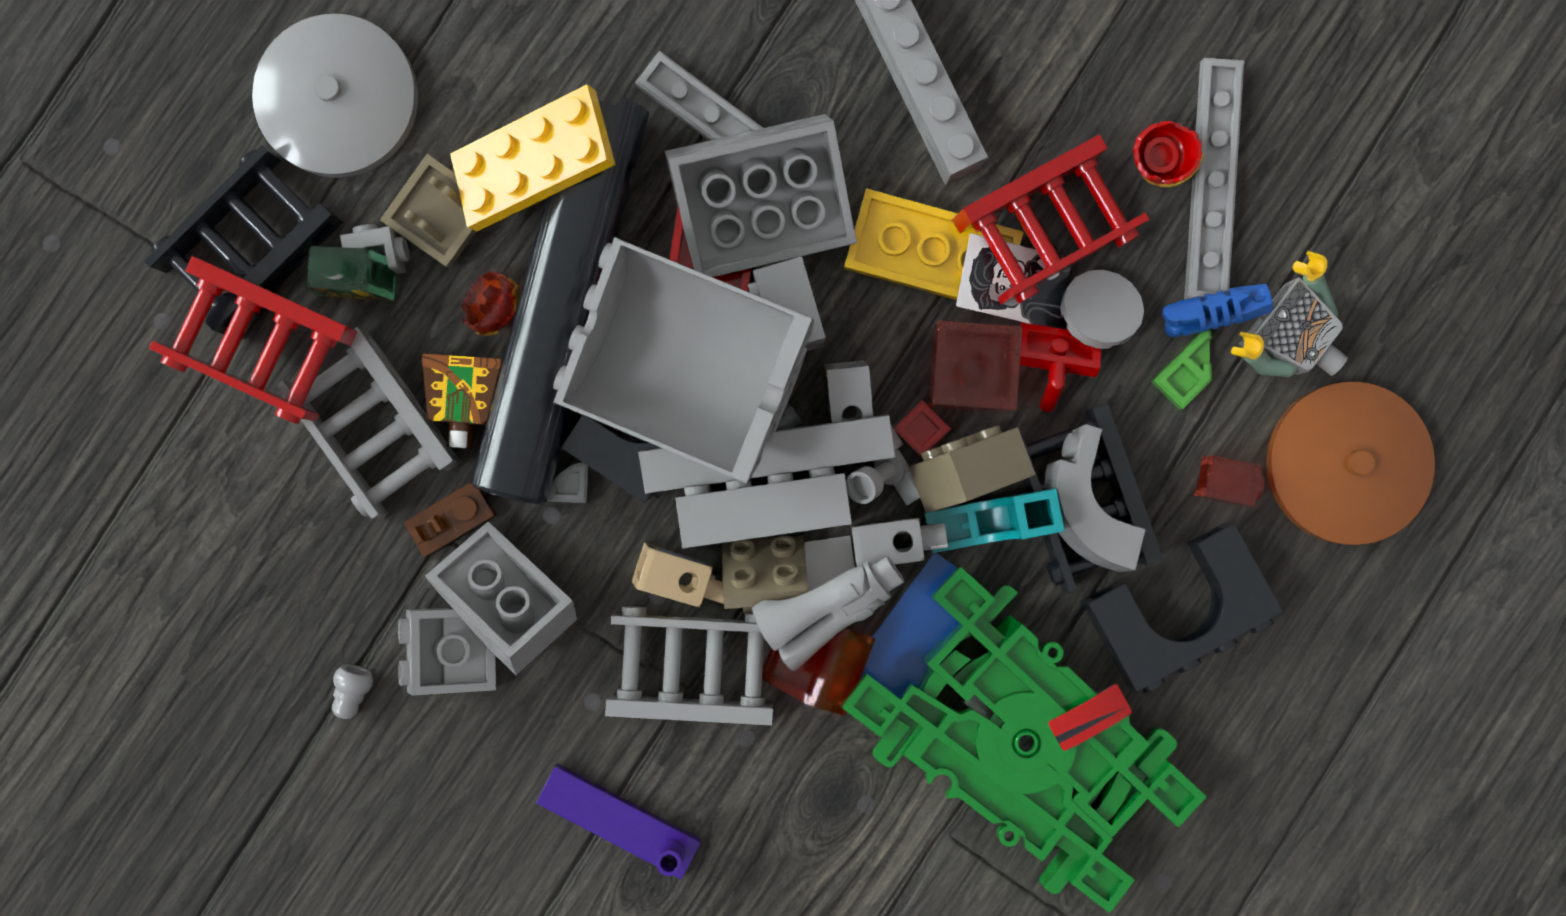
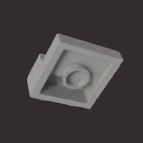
M454 609L406 610V619H399L398 639L399 644H406L407 660L399 661L398 677L400 686L407 685V693L410 695L496 690L495 655Z

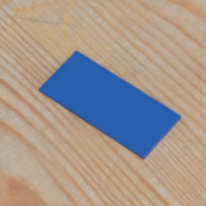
M933 553L848 670L860 679L867 672L899 698L910 683L918 686L929 668L922 660L924 656L960 624L931 597L957 567L939 554Z

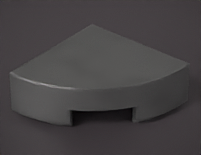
M577 463L564 469L553 480L547 501L588 503L590 467L585 463Z

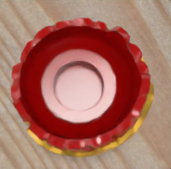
M1173 121L1155 123L1144 129L1136 138L1132 152L1134 163L1142 177L1148 183L1159 187L1177 186L1190 179L1199 169L1204 157L1202 143L1198 138V134L1194 130H1189V128L1182 127L1180 123H1174Z

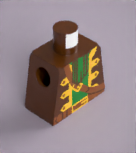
M422 354L427 416L429 421L449 423L447 447L472 449L474 425L486 426L503 362L502 359Z

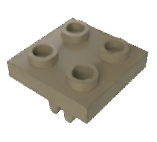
M428 154L423 158L380 219V221L449 269L477 232L467 227L455 173Z
M803 535L745 539L722 543L724 609L743 608L744 614L752 613V607L762 600L780 601L808 592Z

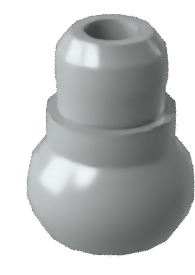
M342 665L333 676L335 685L333 696L335 699L332 704V711L339 718L351 719L357 714L359 704L363 702L364 695L372 688L373 676L369 670L363 667Z

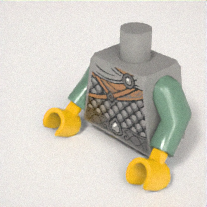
M1308 250L1306 252L1309 257L1308 265L1299 261L1293 264V270L1303 275V280L1298 277L1283 285L1272 299L1273 311L1258 317L1247 332H1240L1239 335L1243 338L1238 344L1243 348L1233 346L1231 349L1232 355L1243 357L1260 375L1287 378L1294 374L1307 373L1315 364L1331 376L1344 366L1348 357L1331 344L1342 331L1343 324L1338 319L1339 313L1324 275L1328 263L1325 256Z

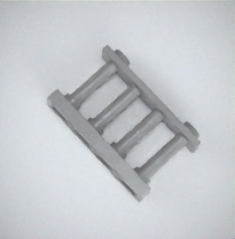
M356 327L354 330L358 332L351 347L347 350L348 355L315 378L303 407L316 412L310 402L357 368L361 370L366 368L374 378V381L370 383L372 388L324 422L320 416H318L316 421L301 419V421L353 492L354 496L351 497V501L356 509L364 517L370 516L371 519H383L389 513L381 503L382 500L428 467L432 469L437 467L441 471H450L462 461L451 447H447V440L434 422L429 421L426 411L371 334L364 329ZM282 380L276 384L283 394V398L287 399L294 383ZM383 401L386 403L390 401L398 412L394 416L395 421L347 455L333 435L379 402ZM404 434L408 436L414 434L422 445L418 449L419 454L371 488L357 468Z
M622 606V613H615L611 616V624L625 625L622 687L617 689V695L611 694L606 699L605 716L772 726L773 703H765V697L761 696L764 636L756 623L753 613H745V620L646 615V607ZM642 626L666 627L663 690L658 691V697L642 696V690L638 689ZM683 628L707 630L704 693L699 694V699L683 698V692L679 691ZM724 631L748 632L745 695H741L740 701H724V694H720Z

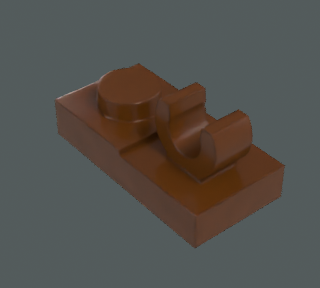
M470 482L403 523L423 557H428L497 515L483 491L475 489Z

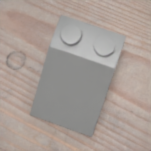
M489 522L483 525L425 575L430 584L486 647L515 675L522 671L577 620L573 600Z

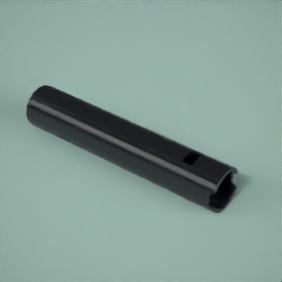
M625 97L615 105L599 101L615 165L545 200L471 479V484L475 489L531 504L542 505L548 500L571 409L554 403L558 391L553 388L554 381L560 368L563 365L567 366L573 350L569 349L568 345L574 329L577 325L584 327L587 322L589 310L584 309V300L589 288L593 284L597 285L603 270L599 268V260L604 247L608 243L612 244L614 237L617 238L630 189L629 182L632 171L637 163L650 113L642 105Z

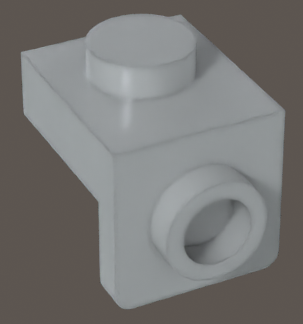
M366 224L352 228L353 233L340 235L343 252L353 258L386 253L388 268L397 274L406 273L405 261L410 260L408 244L405 237H400V234L391 227L378 228L375 224Z

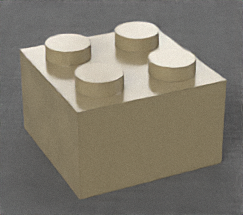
M999 425L921 453L923 462L909 466L926 513L972 500L1035 475L1018 427L1002 433Z

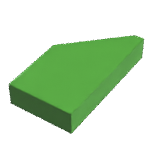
M1209 329L1206 332H1199L1151 380L1179 410L1184 409L1212 381V364H1210L1211 331Z

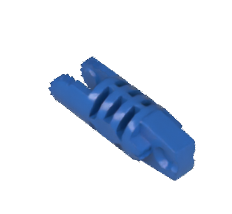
M1267 284L1229 288L1228 291L1223 292L1221 290L1217 291L1216 294L1211 295V293L1204 294V297L1196 296L1177 301V303L1168 304L1162 309L1163 319L1166 322L1164 323L1165 333H1167V336L1169 335L1174 338L1182 335L1186 336L1206 332L1207 329L1211 328L1212 330L1219 329V326H1231L1232 323L1240 324L1273 311L1270 290Z

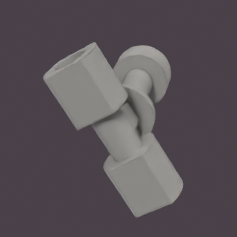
M892 425L891 431L895 457L875 460L874 469L864 466L847 477V493L857 503L867 504L877 498L882 493L884 484L894 485L906 505L920 498L909 465L898 449L904 444Z

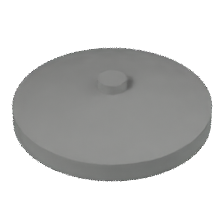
M322 14L293 24L277 36L268 46L254 76L253 108L257 123L264 137L275 151L287 161L304 171L318 176L334 178L351 177L380 166L390 159L403 145L416 118L418 88L413 68L407 56L385 31L359 17L345 14Z

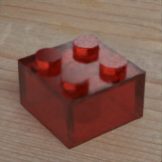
M939 320L934 326L928 406L999 413L1016 411L1022 327Z

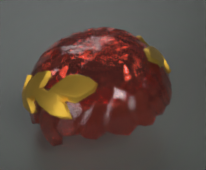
M494 270L480 275L477 281H474L471 285V289L466 292V298L462 301L461 307L466 313L467 320L463 318L462 322L478 335L489 336L498 334L516 313L520 298L518 285L511 278H506L505 275L499 274Z

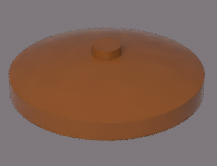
M1340 382L1314 389L1288 407L1278 420L1271 434L1267 450L1266 467L1269 485L1277 504L1289 520L1298 528L1326 542L1361 545L1374 543L1396 534L1417 516L1432 488L1435 474V456L1433 444L1424 422L1405 400L1395 393L1374 384Z

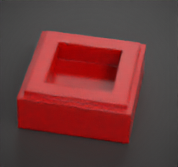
M923 400L894 427L899 437L920 458H922L921 453L929 451L951 429Z

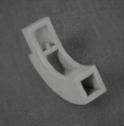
M1086 424L1067 435L1062 447V456L1066 457L1065 461L1060 459L1047 465L1045 490H1057L1065 530L1059 533L1075 552L1088 561L1117 572L1136 570L1145 529L1110 517L1097 503L1092 492L1091 473L1102 429Z

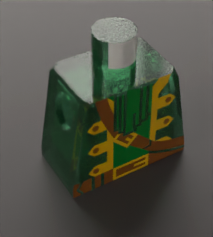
M310 246L307 287L315 296L394 301L396 272L388 268L385 255L369 249ZM371 267L376 268L374 282L371 279Z

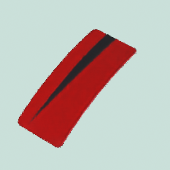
M1114 684L1081 705L1050 720L1048 725L1062 750L1066 751L1130 715L1132 710L1118 685Z

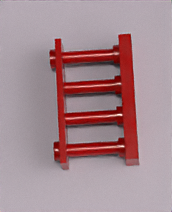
M1100 134L964 207L952 219L959 234L972 227L976 233L981 232L1012 285L1011 288L997 298L1001 305L1013 298L1017 304L1024 302L1040 292L1036 285L1113 242L1116 243L1118 248L1140 236L1137 228L1150 220L1147 214L1143 213L1127 222L1098 173L1096 167L1099 164L1096 158L1108 149ZM1073 172L1077 178L1082 177L1113 230L1095 241L1063 188L1065 184L1063 178ZM1040 190L1044 196L1048 195L1079 247V250L1063 259H1060L1029 206L1032 202L1029 196ZM1005 209L1010 214L1015 213L1046 267L1029 278L1025 276L995 224L998 221L995 215Z
M192 256L185 272L199 278L196 286L200 287L177 338L173 346L152 341L148 349L162 354L163 357L160 362L171 368L185 372L187 367H190L277 407L275 415L295 424H299L301 419L316 421L319 414L303 407L307 395L329 348H335L337 342L351 346L358 331ZM225 289L238 295L234 302L238 306L211 364L190 355L189 352L216 295L221 296ZM264 307L275 312L273 321L276 324L249 381H246L227 372V369L254 312L259 314L261 308ZM301 324L314 330L310 337L314 341L286 399L266 390L265 387L292 329L297 331Z

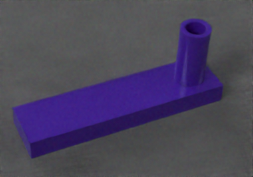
M559 764L555 765L536 801V804L653 864L665 876L674 875L682 880L701 843V839Z

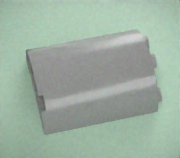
M614 237L613 243H608L600 256L599 268L603 270L597 285L593 284L589 288L584 300L583 307L589 310L587 322L584 327L577 325L574 329L568 348L573 350L567 366L563 365L555 378L553 388L558 391L554 403L747 484L760 464L767 441L771 442L787 406L807 352L805 346L812 334L814 319Z

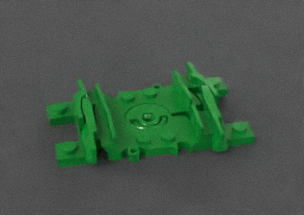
M958 566L931 597L960 624L924 656L922 660L929 668L918 687L910 683L899 698L866 672L841 707L879 737H882L872 752L877 761L886 767H893L901 756L904 755L925 771V778L928 784H931L938 775L949 776L951 784L944 792L948 799L960 798L991 823H1002L998 826L996 835L1004 846H1015L1020 836H1022V844L1025 849L1042 862L1049 856L1056 845L1061 848L1039 878L1042 886L1050 893L1058 894L1069 881L1108 913H1111L1135 881L1130 874L1102 854L1113 840L1111 837L1121 829L1147 799L1179 828L1207 796L1174 765L1166 760L1176 749L1177 741L1167 731L1158 726L1144 738L1130 725L1129 715L1088 740L1066 751L1062 750L1048 722L1098 694L1068 666L1054 664L1062 659L1064 653L1063 648L1058 643L1046 641L1039 650L1038 638L1011 615H1008L997 628L993 627L990 624L991 621L1018 592L1011 586L1004 585L992 596L961 566ZM973 636L988 651L970 659L956 650L955 647L964 639ZM1050 648L1055 649V653L1052 656L1048 655ZM949 684L967 702L975 694L994 713L988 719L972 708L957 712L955 708L936 697L944 686ZM1024 735H1030L1033 738V746L1029 750L1019 748V739ZM1008 831H1011V832H1012L1011 836L1008 837V838H1005V837H1004L1005 833L1008 832Z

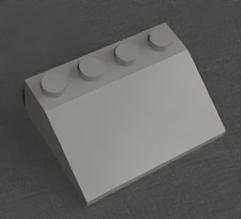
M826 114L665 151L693 269L700 273L715 277L857 243L834 121Z

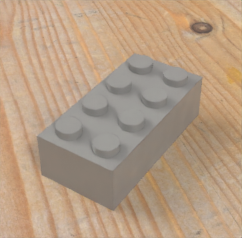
M834 467L809 470V479L793 481V474L785 473L767 476V485L752 486V480L750 479L747 484L739 480L726 482L727 490L712 492L711 485L684 488L685 496L675 498L682 549L850 525L852 522L845 474L835 475Z

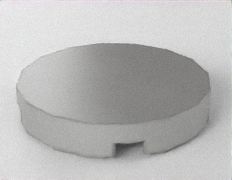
M1091 270L1075 277L1065 290L1060 306L1062 317L1064 315L1065 321L1068 324L1066 327L1071 335L1083 344L1099 349H1107L1113 345L1128 342L1142 324L1144 314L1141 295L1134 285L1120 274L1107 270Z

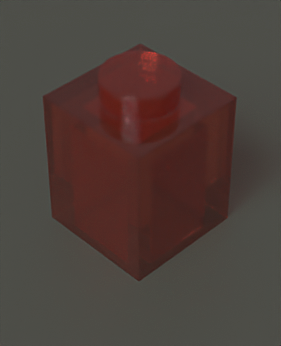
M1218 456L1202 457L1194 497L1237 506H1255V501L1261 498L1264 490L1265 479L1261 476L1262 466Z

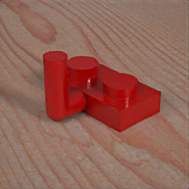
M1021 322L1017 332L1015 365L1049 370L1048 384L1039 406L1044 412H1052L1064 389L1066 373L1097 377L1101 364V349L1083 344L1072 336L1067 329Z

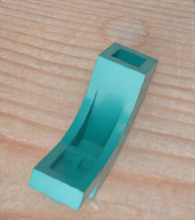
M1056 489L979 501L929 513L924 512L926 525L944 523L948 548L931 550L932 553L1002 540L1027 539L1065 531Z

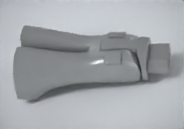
M888 556L874 565L867 561L863 564L864 568L862 566L854 567L807 593L780 601L762 600L752 607L756 623L765 640L774 651L779 650L783 662L792 671L802 666L844 628L873 615L874 611L891 597L890 590L904 583L901 573Z

